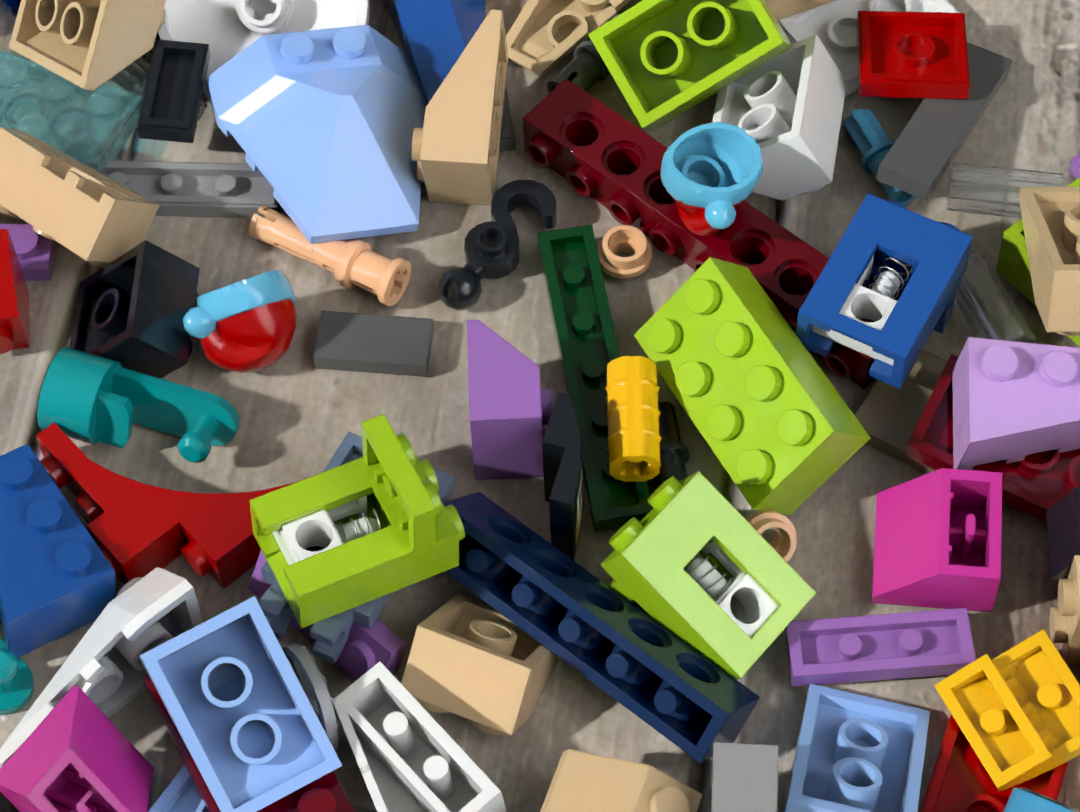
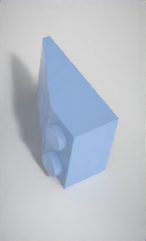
M255 596L140 655L144 667L220 812H257L343 766Z
M810 683L783 812H917L930 711Z

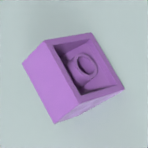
M467 320L469 410L475 480L544 477L542 441L553 410L552 389H540V367L480 320Z

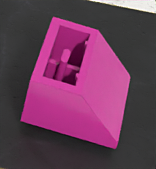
M941 468L878 492L875 508L872 603L941 609L967 608V611L992 612L1001 581L1003 473Z
M73 686L0 769V792L19 812H147L154 767L79 687Z

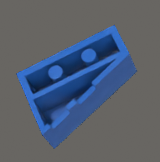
M29 444L0 456V615L6 640V649L11 651L17 659L95 621L108 603L116 598L114 569Z

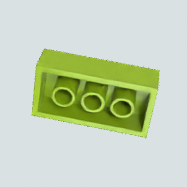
M709 257L634 334V337L647 356L656 363L658 372L753 510H774L781 514L791 515L871 439L748 267Z

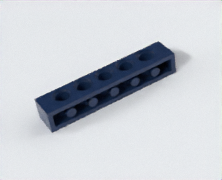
M481 492L443 502L444 506L452 504L455 507L465 531V538L459 540V566L445 571L447 574L699 763L713 757L714 742H735L760 698L757 694Z

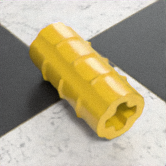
M621 356L607 364L606 373L607 396L605 400L607 401L608 416L606 423L608 426V447L606 450L609 451V473L615 479L624 482H644L656 477L660 473L661 466L660 441L662 437L659 436V415L661 412L658 411V391L660 387L657 386V366L651 359L643 356Z

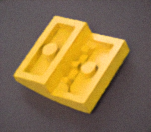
M1044 629L992 660L988 654L983 655L934 685L999 792L1035 778L1080 755V684Z

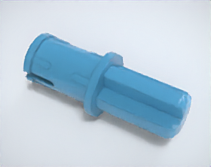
M858 108L853 110L851 116L844 120V128L863 157L861 165L865 172L873 173L877 177L879 165L895 143V140L889 139L870 109L862 110ZM878 181L891 201L907 205L917 198L914 195Z

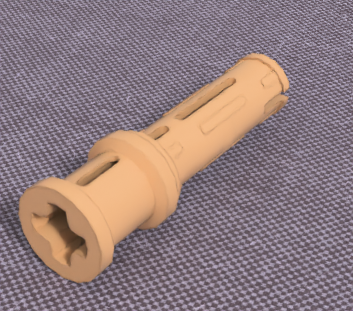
M266 205L258 208L259 214L264 215L265 218L254 213L249 225V235L251 238L263 241L334 273L336 280L341 286L349 289L357 286L377 295L379 302L389 307L395 305L404 294L411 276V264L408 260L399 257L394 260L371 251L370 244L362 240H352L348 243L339 240L310 244L290 217Z

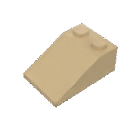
M490 10L426 106L423 128L415 127L413 130L412 160L417 161V182L425 183L429 202L491 206V200L496 192L508 67V50L502 10Z
M1020 187L1019 202L1036 307L1046 332H1056L1065 336L1080 335V187Z

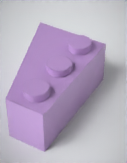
M974 337L967 338L952 370L953 469L972 470L976 465L1005 460V463L1009 464L1024 460L1026 455L1057 449L1058 453L1080 449V348Z

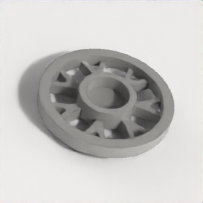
M293 643L282 647L326 735L336 751L338 742L341 740L338 734L340 723L335 716L332 704L334 699L327 690L324 674L321 675L315 664L314 656L306 651L304 645Z

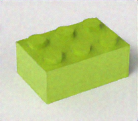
M642 0L588 34L641 127L653 131L792 47L766 0Z

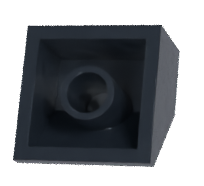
M147 240L143 241L79 283L69 348L117 361L121 364L122 368L160 379L181 368L187 363L193 348V343L190 339L191 335L185 330L182 319L189 309L197 307V297H199L197 286L200 268Z

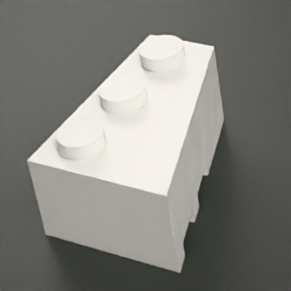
M380 661L334 698L333 705L377 812H507L501 790Z

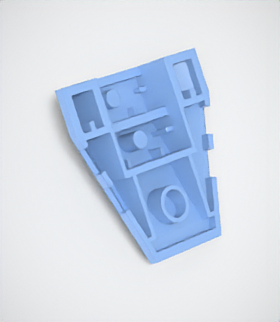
M369 25L263 35L205 78V88L218 127L226 137L232 135L246 153L245 161L254 172L260 170L274 188L273 197L310 244L417 231L419 225L421 182L417 181V161L412 160V137L415 127L423 128L426 101L407 52Z

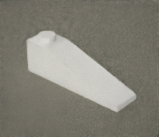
M157 567L146 576L134 578L121 588L117 597L108 603L0 748V768L73 686L79 687L107 718L111 717L146 690L142 675L148 672L140 659V655L203 623L194 588L187 579Z

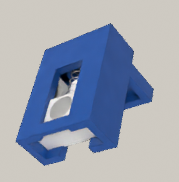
M867 193L798 312L796 335L806 349L824 357H827L834 343L837 342L874 358L875 360L869 369V376L901 389L932 331L935 330L943 334L952 317L957 286L967 270L973 236L961 232L952 224L937 222L912 212L896 201H886ZM859 319H871L875 322H863Z

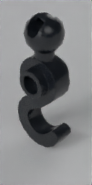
M515 180L506 183L496 191L491 200L492 221L476 225L468 232L465 238V266L450 268L441 276L438 284V294L441 301L447 307L457 311L471 308L478 302L481 295L482 284L480 281L483 278L499 279L508 276L516 269L520 261V247L516 224L510 215L514 208L519 206L533 207L539 212L544 228L552 229L556 226V199L552 191L544 184L533 180Z

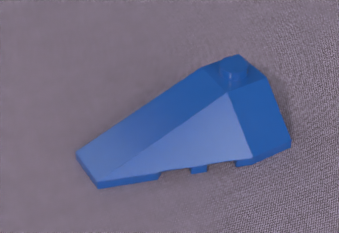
M384 0L403 48L409 56L427 105L486 18L485 0Z

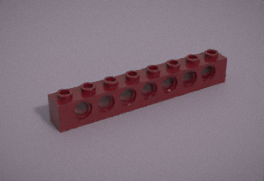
M567 78L523 117L524 150L535 164L542 168L549 167L566 179L571 188L579 195L584 197L590 196L599 202L622 225H631L641 230L645 236L650 238L653 245L660 252L668 256L674 255L690 266L694 272L709 257L748 267L796 334L798 312L827 264L828 257L746 201L735 208V220L729 227L720 229L715 235L710 236L692 234L681 221L676 203L663 186L661 180V162L667 147ZM746 262H754V263H757V264H755V265H750V264H746ZM789 292H797V293H800V294H802V295H791V294H788V293H789ZM859 319L863 322H875L871 319ZM837 342L834 343L827 357L810 351L822 359L829 370L842 379L849 378L863 389L875 379L869 376V369L875 360L870 356Z

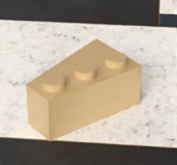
M0 127L1 213L14 218L20 217L32 225V229L38 234L60 243L79 257L100 267H105L142 243L160 205L25 131Z

